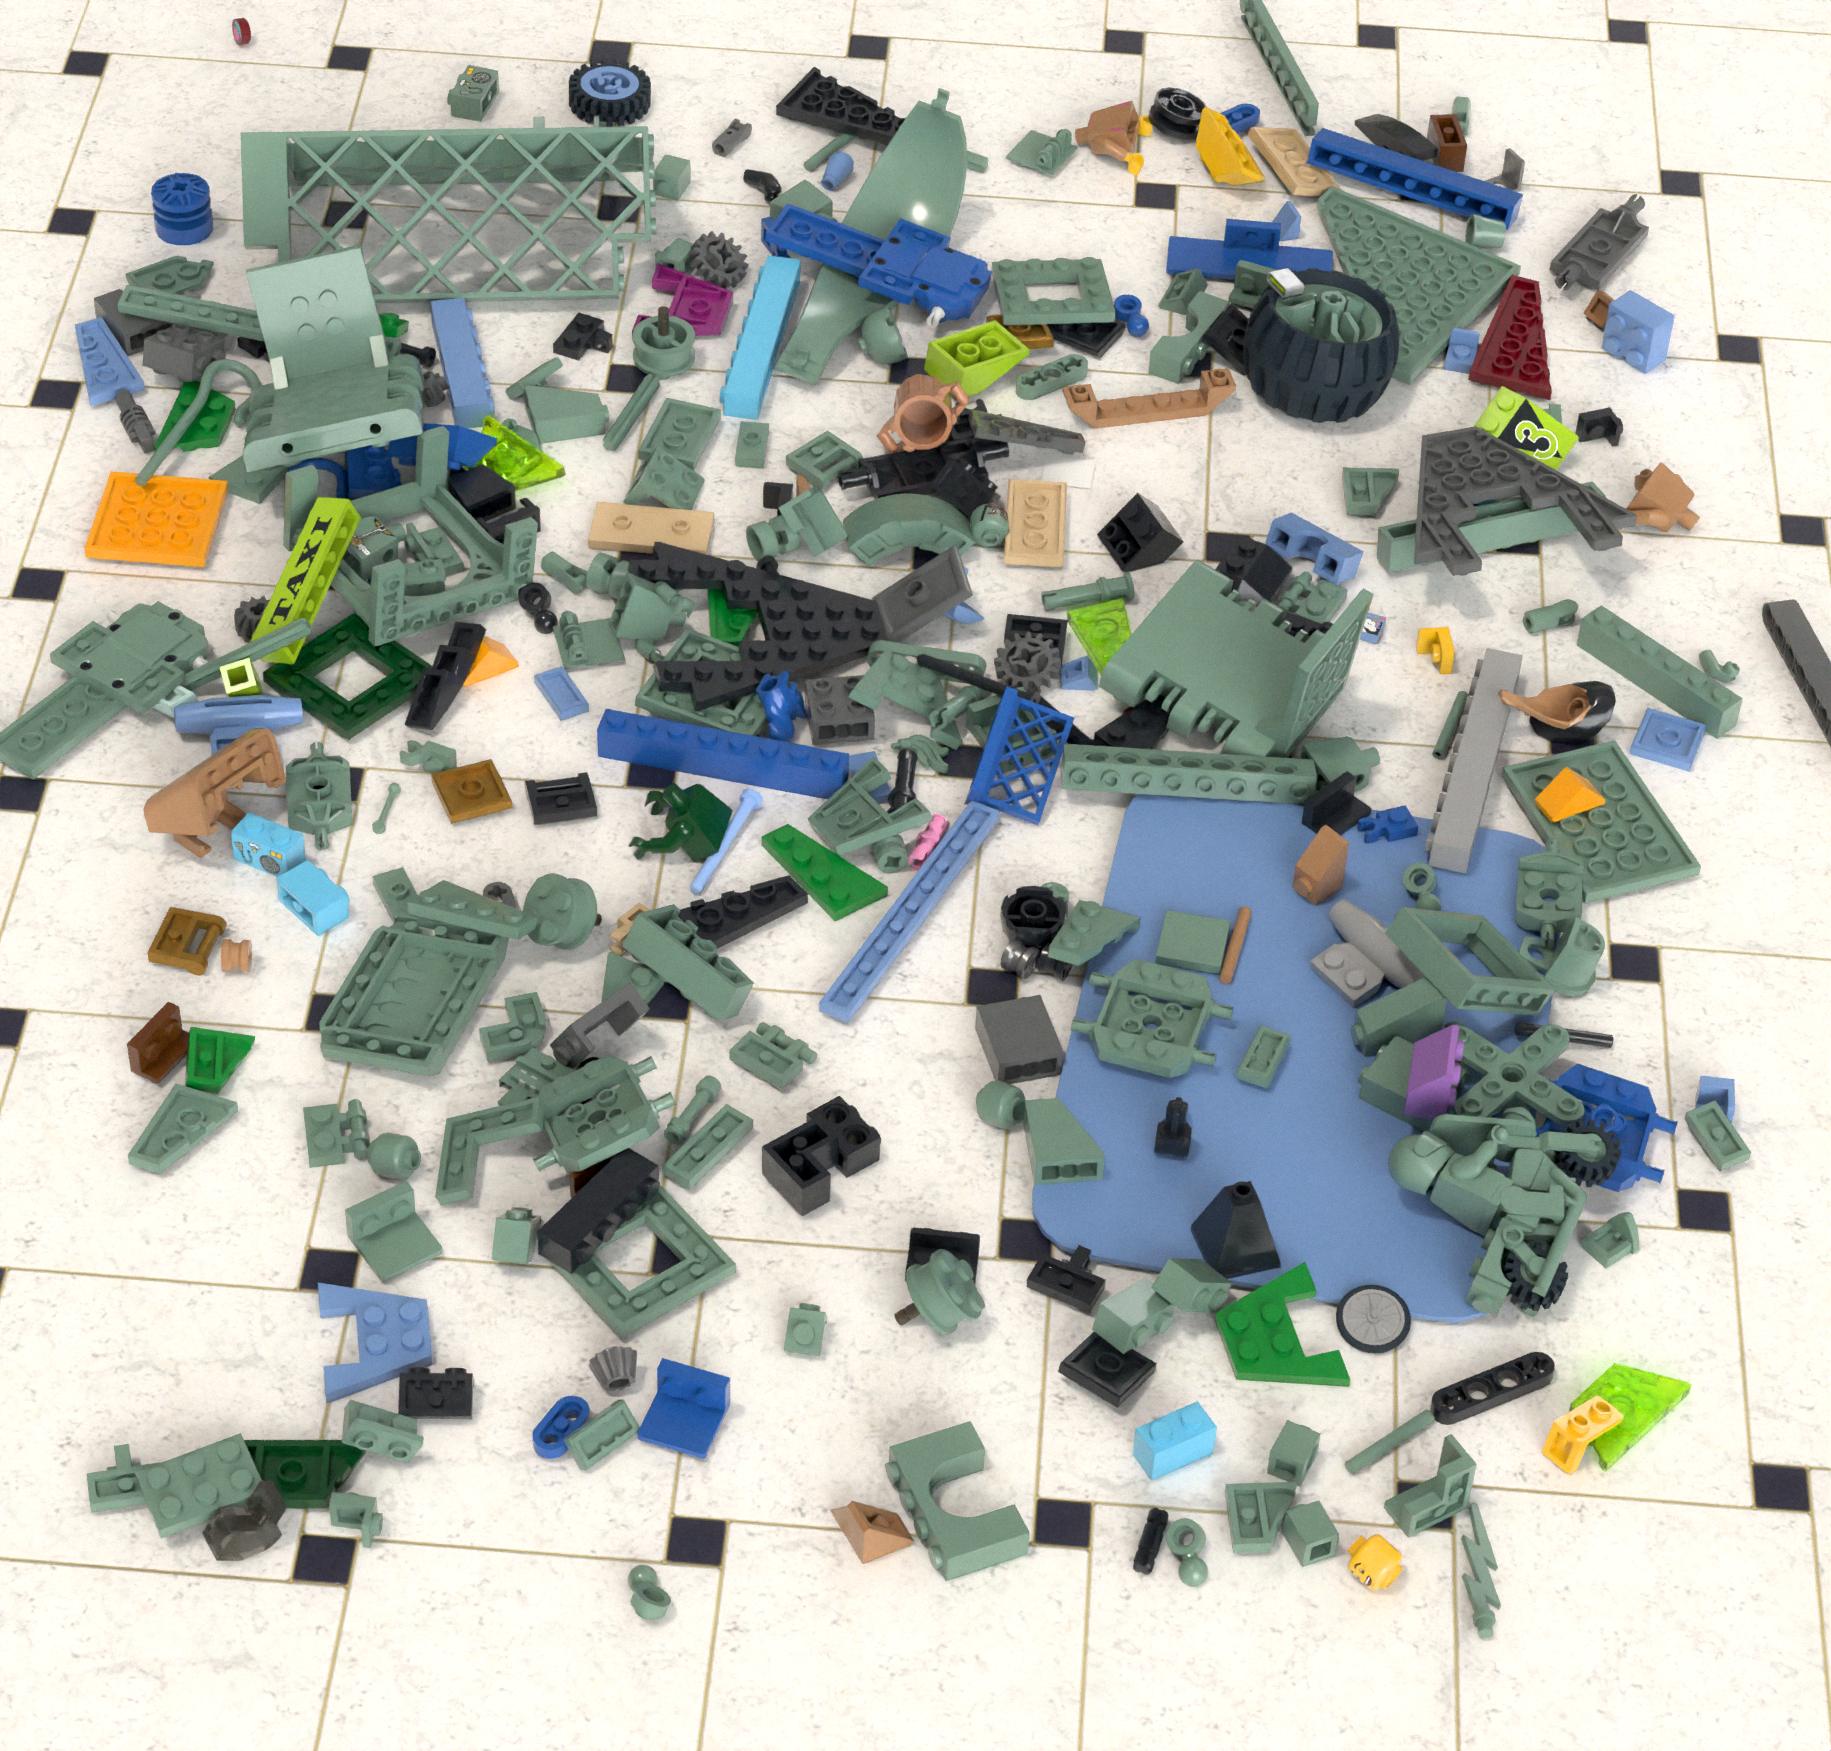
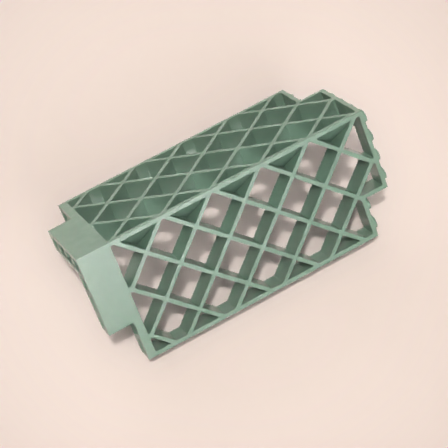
M648 126L241 132L244 247L246 250L278 249L279 262L292 260L290 211L294 210L322 237L306 256L322 253L329 245L335 250L342 249L343 247L334 239L364 209L392 236L366 264L370 283L381 293L374 294L376 303H422L455 298H464L465 302L619 299V292L624 291V274L618 275V264L624 263L623 246L618 247V243L651 242V235L657 234L656 218H651L650 207H656L655 190H650V179H655V163L653 162L654 134H648ZM638 133H642V137H635V136H636ZM568 134H571L574 138H566V137H567ZM499 135H502V137H503L504 139H496V138H497ZM429 136H432L434 140L432 141V140H426V139H427ZM359 137H361L364 140V142L356 140ZM620 172H643L644 193H641ZM616 180L635 200L607 228L578 199L595 181ZM547 182L565 201L537 229L509 200L525 183ZM560 182L582 183L571 194ZM478 183L496 201L467 230L438 202L456 184ZM490 183L513 184L501 195ZM419 184L443 185L431 196ZM349 185L373 186L361 197ZM386 185H409L426 201L399 231H396L369 205ZM290 186H303L290 198ZM317 186H339L356 202L328 233L299 206ZM640 205H644L645 233L613 234ZM571 206L601 233L574 263L544 236ZM502 207L532 235L505 264H502L474 237ZM432 209L436 210L462 235L434 266L405 239ZM607 240L612 244L613 290H601L580 270ZM538 241L568 269L548 291H531L510 271ZM469 242L498 271L478 292L462 293L441 271ZM398 244L403 246L428 270L425 276L407 294H391L370 274ZM573 275L589 289L559 291ZM504 276L520 290L517 292H490ZM436 278L451 293L421 292Z

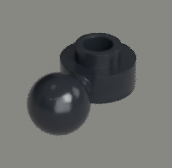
M540 583L526 585L519 594L521 607L527 613L536 615L534 626L538 632L543 634L552 633L553 626H558V619L552 611L547 610L551 604L550 592ZM541 598L539 603L534 605L535 599Z

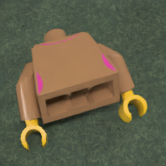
M1128 101L1091 113L1088 126L1075 129V139L1078 145L1089 143L1095 155L1108 154L1121 162L1125 160L1128 162L1127 170L1131 174L1138 175L1143 167L1144 157L1140 153L1130 155L1128 152H1133L1137 134L1150 136L1153 126L1148 115H1143L1139 118L1133 101Z

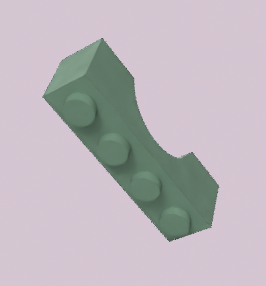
M1199 291L1187 306L1185 328L1190 333L1173 337L1162 336L1150 351L1148 373L1177 384L1186 375H1190L1196 362L1204 358L1210 346L1202 338L1230 305V302Z

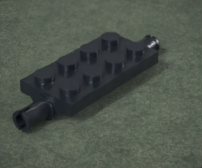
M969 438L945 442L930 450L915 449L912 452L900 451L859 459V468L838 472V482L841 490L866 485L869 487L874 499L895 494H934L938 492L929 485L950 458L958 462L962 458L976 468L973 474L982 480L984 476L987 478L989 476L984 466L985 461L1009 457V446L1007 442L1002 441L984 444L981 442L972 443Z

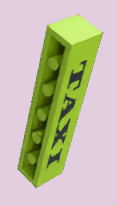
M317 498L250 642L300 618H306L312 626L361 519L349 499ZM306 637L260 659L262 662L294 664Z

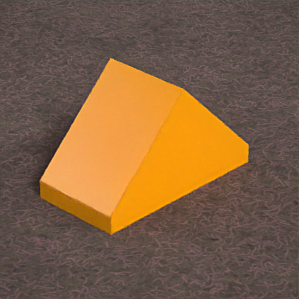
M484 636L463 687L519 667L518 661L504 644Z
M1565 767L1535 798L1534 803L1549 821L1553 823L1605 804V799L1588 779Z

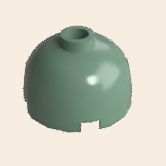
M889 306L869 314L862 325L863 337L858 338L863 353H870L874 361L880 364L890 365L908 359L906 348H903L901 344V334L892 312L889 310Z

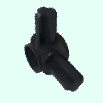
M1180 1097L1169 1101L1166 1107L1165 1119L1158 1122L1154 1153L1188 1157L1192 1134V1127L1186 1121L1189 1106Z

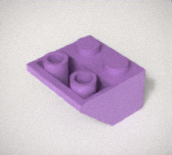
M1451 1025L1414 1042L1404 1115L1433 1120L1439 1115L1446 1114L1447 1108L1454 1109L1457 1089L1451 1088V1085L1458 1086L1461 1066L1460 1063H1455V1060L1461 1061L1464 1041L1458 1040L1459 1026Z

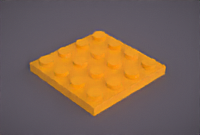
M111 471L84 548L86 558L205 567L229 491L228 481L153 475L145 486H139L135 481L138 473Z

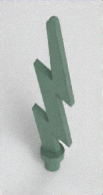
M1471 1503L1469 1514L1475 1542L1464 1534L1461 1537V1541L1475 1580L1466 1573L1463 1574L1462 1579L1474 1610L1472 1616L1473 1624L1478 1629V1636L1490 1638L1493 1635L1492 1626L1495 1624L1496 1619L1495 1613L1490 1610L1488 1603L1498 1610L1501 1603L1488 1567L1496 1571L1498 1566L1479 1507L1476 1503Z

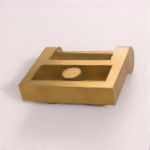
M170 907L147 952L148 961L184 968L194 975H203L208 967L207 959L218 936L224 933L227 922L217 915ZM198 930H206L196 953H188Z

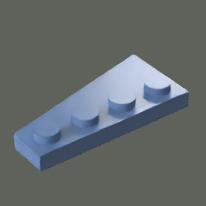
M102 317L75 324L90 406L113 400L115 395L123 390L129 391L131 395L145 390L143 379Z

